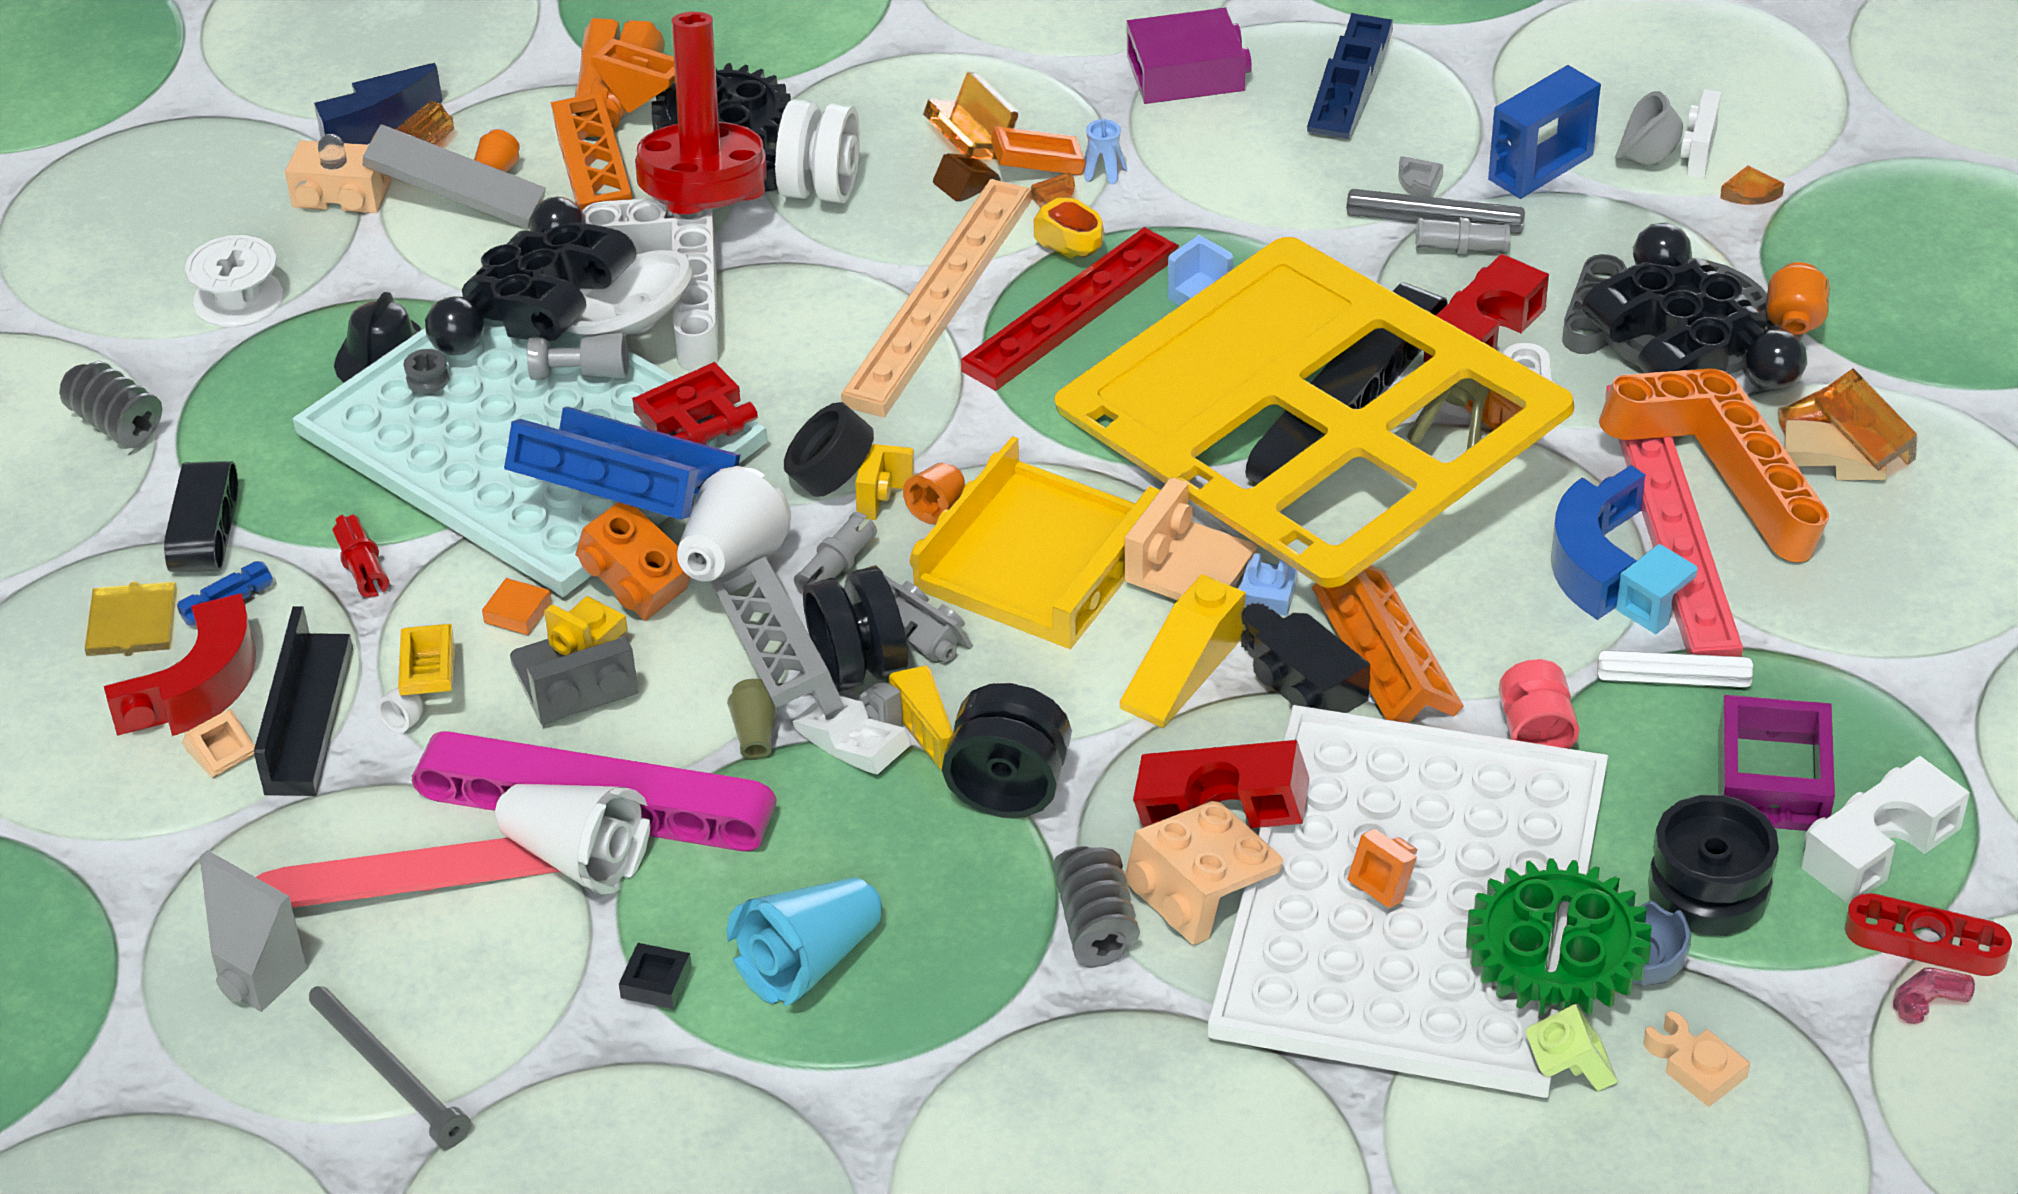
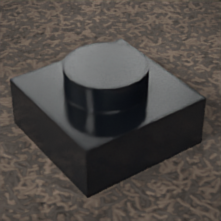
M637 943L619 982L620 997L626 1000L674 1009L692 968L690 953Z

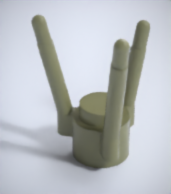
M1471 378L1458 381L1424 406L1407 435L1410 443L1414 446L1420 443L1445 401L1456 406L1465 407L1468 400H1472L1474 402L1467 450L1479 442L1484 403L1490 389Z

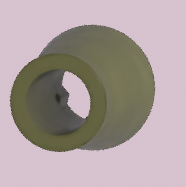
M746 679L738 682L733 687L727 704L740 743L741 755L747 759L756 760L765 758L771 753V740L778 708L775 707L761 679Z

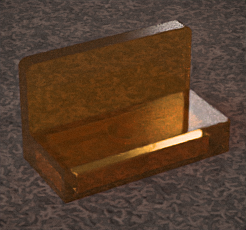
M976 72L966 73L956 101L928 99L923 115L967 158L997 159L990 140L994 127L1014 128L1018 119V112Z
M1854 368L1815 395L1816 407L1878 471L1898 456L1907 465L1916 460L1917 433Z

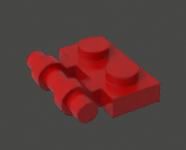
M716 362L632 398L634 413L650 430L665 434L676 431L677 434L673 436L707 445V441L723 434L727 436L735 435L744 430L745 424L758 418L757 410L752 402H747L738 407L734 406V404L741 401L740 388ZM711 414H713V416H714L713 418H711V419H709V420H707V421H704V422H702V423H700V424H698V423L696 422V421H698V420H700V419H702V418H705V417H707V416H709V415H711Z

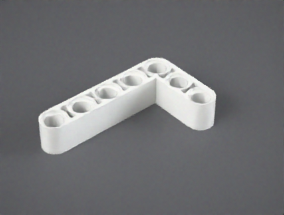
M653 198L602 201L588 205L583 210L586 216V224L599 225L623 232L633 241L637 253L673 250L683 253L688 258L692 267V277L687 290L673 306V327L677 360L679 365L688 371L697 370L713 362L717 363L719 359L716 241L712 209H704L694 214H676L670 212L665 204Z

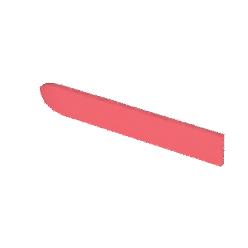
M507 837L287 866L263 872L256 876V878L288 895L292 908L405 892L429 891L435 888L561 871Z

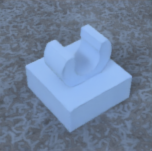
M1255 553L1252 559L1248 560L1240 590L1246 592L1245 608L1247 604L1251 605L1252 603L1256 604L1259 602V604L1264 603L1265 606H1269V609H1273L1279 615L1288 616L1297 584V570L1281 559L1278 565L1261 562V554Z

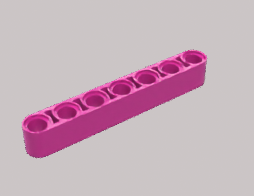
M444 731L433 734L429 739L411 779L414 789L427 799L495 811L501 795L515 784L626 787L636 790L646 800L647 806L640 804L642 818L650 820L649 836L737 851H752L761 845L777 802L775 793L768 786L751 779Z

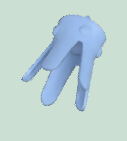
M1102 118L1101 120L1091 122L1086 128L1088 146L1084 157L1086 161L1084 177L1086 181H1090L1093 178L1099 153H1102L1109 183L1115 184L1118 179L1116 149L1123 169L1128 170L1119 144L1121 127L1112 120Z

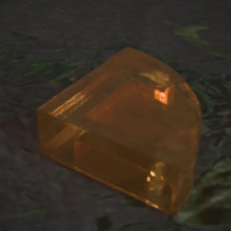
M1747 165L1722 185L1720 198L1743 205L1765 204L1783 196L1785 183Z
M1068 172L1031 185V198L1040 208L1056 198L1074 199L1075 180L1073 175Z

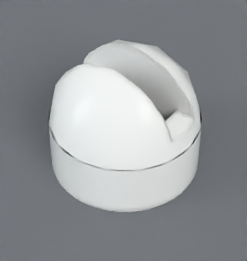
M398 688L389 691L377 702V712L382 722L389 729L398 733H403L416 724L423 713L424 705L419 694L399 696Z

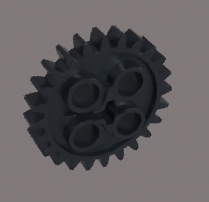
M727 63L723 70H717L716 68L719 122L737 124L753 130L761 137L763 149H768L767 142L777 144L782 115L787 103L791 101L790 93H786V85L777 84V76L775 75L765 78L764 69L749 73V66L746 64L739 70H733L731 63ZM675 83L656 95V101L651 103L653 131L678 124Z

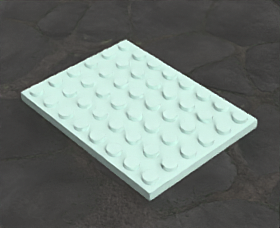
M484 318L485 332L477 347L462 355H447L441 352L445 355L446 369L449 375L448 384L443 389L435 393L419 394L410 390L406 382L403 365L405 358L417 350H437L427 338L426 329L424 328L292 418L295 433L564 597L592 576L583 568L579 558L575 556L582 529L615 505L617 501L505 470L504 465L511 421L524 419L559 429L563 407H571L649 429L634 413L632 398L672 381L677 377L628 350V373L626 379L585 376L582 374L580 366L551 368L548 378L530 380L527 365L528 340L508 337L503 321ZM567 329L559 338L548 342L550 349L580 348L581 339L586 337ZM711 414V415H709V416H707V417H705V418H702V419H700V420H698V421H696V422H697L698 424H700V423H702V422H704V421H707V420L713 418L714 416H713V414ZM752 421L744 425L743 431L732 436L723 434L707 441V445L740 454L739 463H741L768 442L766 427ZM676 431L669 433L668 435L673 436L677 433ZM638 508L656 526L669 517Z

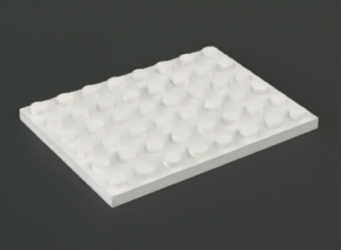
M1293 705L1284 741H1298L1310 777L1303 824L1260 827L1258 836L1283 858V863L1279 873L1244 887L1208 1022V1038L1548 1098L1552 1076L1545 1077L1540 1071L1527 1038L1526 1029L1560 1012L1559 1006L1551 1004L1545 1015H1539L1538 1002L1530 1000L1524 1007L1519 1009L1516 1007L1517 994L1515 992L1499 998L1496 996L1497 981L1484 984L1480 981L1481 967H1471V950L1466 948L1469 909H1474L1476 893L1487 894V883L1490 878L1504 883L1505 869L1508 867L1519 875H1524L1526 861H1531L1541 871L1546 870L1549 858H1554L1559 870H1566L1572 860H1577L1579 873L1586 875L1589 870L1608 755ZM1373 829L1378 830L1391 840L1401 837L1418 849L1415 855L1417 859L1403 901L1391 908L1386 907L1347 880L1361 835ZM1562 902L1560 905L1555 939L1550 948L1548 972H1554L1557 968L1562 934L1567 924L1569 902Z

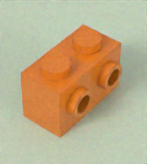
M617 502L582 529L575 556L579 558L583 568L590 575L598 576L614 592L621 605L636 612L644 621L687 589L691 578L679 565L677 558L678 546L637 507Z

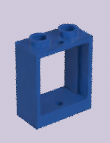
M1566 65L1494 107L1488 180L1517 198L1522 199L1592 157L1601 83L1572 66ZM1558 118L1557 134L1537 145L1539 129Z

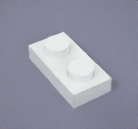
M1704 89L1700 106H1691L1688 127L1684 134L1681 157L1689 158L1687 176L1705 178L1717 126L1721 91Z

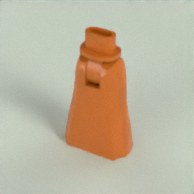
M592 18L589 25L585 27L575 97L602 92L613 129L618 127L620 120L625 116L627 110L592 66L591 57L612 38L663 53L665 41L661 32L656 29L652 22L630 20L625 22L622 33H620L619 22L614 19ZM597 109L575 113V115L587 119ZM590 133L587 137H600V136H597V135H594V134H591V133Z

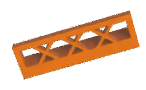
M602 92L550 102L557 138L575 203L583 211L588 205L596 202L632 200V193ZM597 109L587 119L573 115L574 113ZM590 133L601 137L595 144L583 141ZM596 159L609 162L602 170L590 166ZM604 185L620 189V191L595 196Z
M1370 565L1342 586L1327 588L1317 583L1313 585L1312 590L1340 639L1371 664L1369 690L1386 720L1410 723L1426 705L1453 717L1464 707L1385 571Z

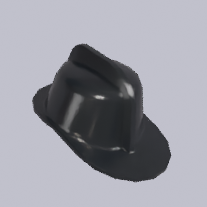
M383 292L377 301L367 302L353 310L348 321L347 337L338 351L334 362L336 375L343 383L421 331L420 326L413 320H410L407 310L394 301L390 292Z

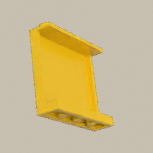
M1012 436L999 452L996 451L990 456L986 467L977 478L970 480L965 485L961 496L953 506L941 513L935 527L924 539H919L914 545L910 555L914 585L927 595L1071 650L1125 582V536L1161 490L1149 486L1137 502L1133 503L1019 461V438Z

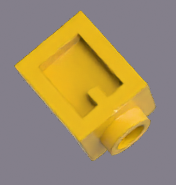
M872 444L869 454L858 470L855 481L856 511L867 516L865 519L876 520L881 501H889L891 488L903 489L905 482L915 476L914 450L912 448Z
M586 596L569 612L554 604H551L544 610L549 645L562 655H568L618 639L628 630L626 615L589 596Z

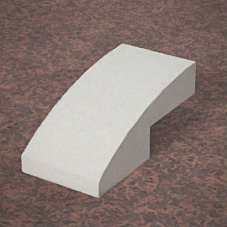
M840 696L844 707L826 716L818 701H816L792 721L795 730L822 750L854 767L876 775L911 746L904 727L870 719L863 701Z

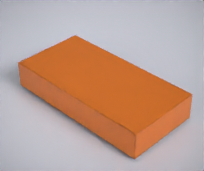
M998 126L994 127L990 138L999 165L1082 175L1086 165L1076 136Z

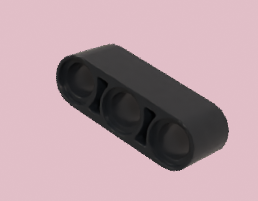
M233 461L184 462L182 464L164 540L165 562L169 572L220 571L222 569L238 496V474Z

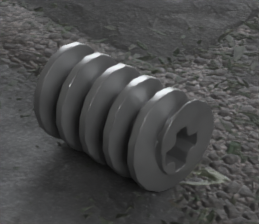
M95 361L88 365H76L65 372L60 383L59 395L62 404L67 409L74 411L80 418L85 419L93 427H97L103 434L110 436L125 449L136 448L143 444L161 420L163 409L162 403L157 396L148 393L142 386L136 385L132 379L126 378L107 362Z
M1080 846L1067 849L1057 855L1053 863V870L1075 959L1081 964L1093 968L1105 966L1118 960L1124 953V950L1130 948L1140 935L1139 926L1135 920L1134 907L1130 903L1131 895L1129 888L1126 886L1127 879L1125 872L1122 870L1123 864L1120 854L1113 849L1105 847L1090 848Z

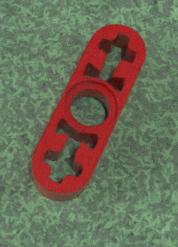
M1874 893L1861 894L1852 899L1848 907L1844 926L1847 937L1854 944L1862 948L1979 976H1993L2002 972L2007 965L2012 946L2011 935L2002 925L1996 922ZM1873 918L1878 920L1877 925L1867 923L1866 919ZM1896 923L1903 925L1902 932L1895 931ZM1920 927L1931 928L1937 931L1942 936V939L1935 942L1924 941L1918 938L1913 933V930ZM1954 937L1960 938L1959 946L1952 944ZM1979 944L1989 946V951L1978 949Z

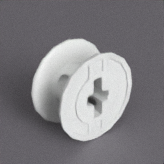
M227 235L210 240L196 248L187 258L185 273L189 282L198 288L195 291L192 303L197 316L208 324L221 327H242L259 322L273 314L282 303L284 290L279 279L271 274L275 269L277 259L272 246L261 238L248 235Z

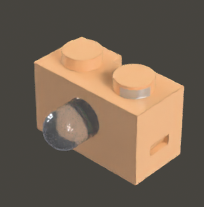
M335 134L324 135L319 141L300 140L285 170L292 207L327 210L330 203H336L341 205L342 211L378 213L391 183V177L362 166L363 155L369 145L344 143Z

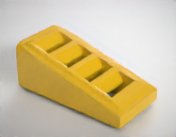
M452 624L401 629L398 678L399 696L452 691L456 662Z
M925 665L891 673L889 675V684L901 691L902 723L942 771L944 754L953 731L931 669Z

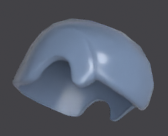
M1649 901L1640 905L1645 906L1647 909L1645 923L1652 925L1649 964L1644 966V974L1641 981L1632 980L1633 984L1641 986L1666 983L1679 973L1684 967L1691 946V932L1685 915L1681 910L1671 913L1661 908L1655 901Z

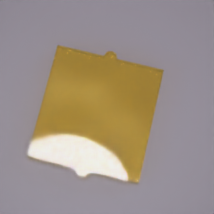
M131 582L127 586L93 588L84 648L86 656L123 653L124 656H131L133 652L169 650L171 648L177 593L176 583L139 584L138 582Z

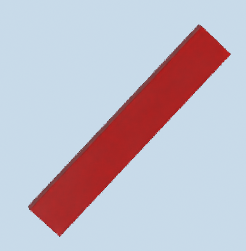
M1143 227L961 358V372L997 391L1168 265V257L1179 249V245Z

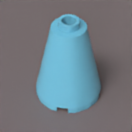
M852 877L749 899L737 905L729 915L726 932L728 942L736 938L741 954L733 959L738 972L748 987L763 1001L773 1004L780 1000L785 1002L783 1006L795 1003L809 992L879 924L882 907L880 896L873 886L859 878Z

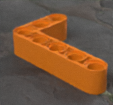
M1696 369L1627 374L1618 376L1613 380L1599 417V425L1605 433L1621 440L1695 435L1771 549L1778 556L1791 562L1802 563L1808 561L1813 556L1829 520L1828 510L1733 376L1718 369Z

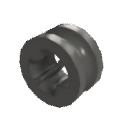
M421 349L409 354L405 358L403 365L408 388L413 392L419 394L435 393L448 384L447 363L445 355L440 351Z

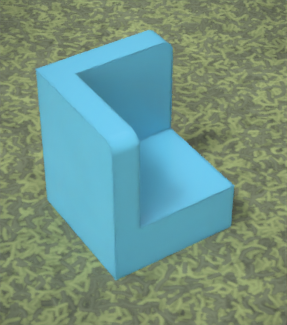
M1659 543L1621 573L1616 610L1652 633H1659L1669 625L1673 595L1696 578L1698 567Z

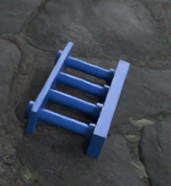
M563 407L559 429L524 419L511 421L504 469L682 520L690 517L693 495L698 494L703 483L720 469L739 466L741 455L575 408Z

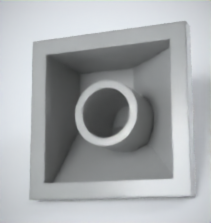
M207 850L200 856L211 954L218 976L216 983L222 993L234 1002L242 1000L262 1012L307 970L290 897Z

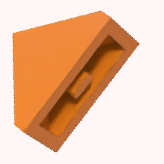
M612 38L591 57L592 66L628 113H631L666 90L675 82L673 56Z

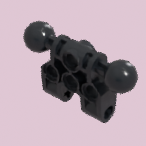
M565 197L547 198L535 206L529 218L530 231H519L507 244L493 247L481 257L482 267L476 272V275L472 276L463 285V297H445L432 305L425 318L426 336L435 349L447 355L466 354L478 346L485 332V318L503 321L508 337L526 340L539 337L547 341H554L584 313L587 305L580 289H606L635 261L637 252L633 241L619 230L586 224V216L577 203Z
M1668 222L1651 224L1640 232L1633 246V257L1636 266L1597 284L1587 293L1583 300V312L1613 342L1627 341L1644 334H1651L1656 337L1643 347L1638 357V366L1645 373L1696 369H1718L1726 372L1729 356L1746 349L1747 370L1756 383L1769 389L1788 388L1798 381L1808 364L1806 348L1798 336L1783 329L1766 331V316L1757 307H1753L1752 303L1742 294V284L1732 275L1715 272L1714 268L1705 259L1699 258L1691 261L1692 247L1690 239L1681 228Z

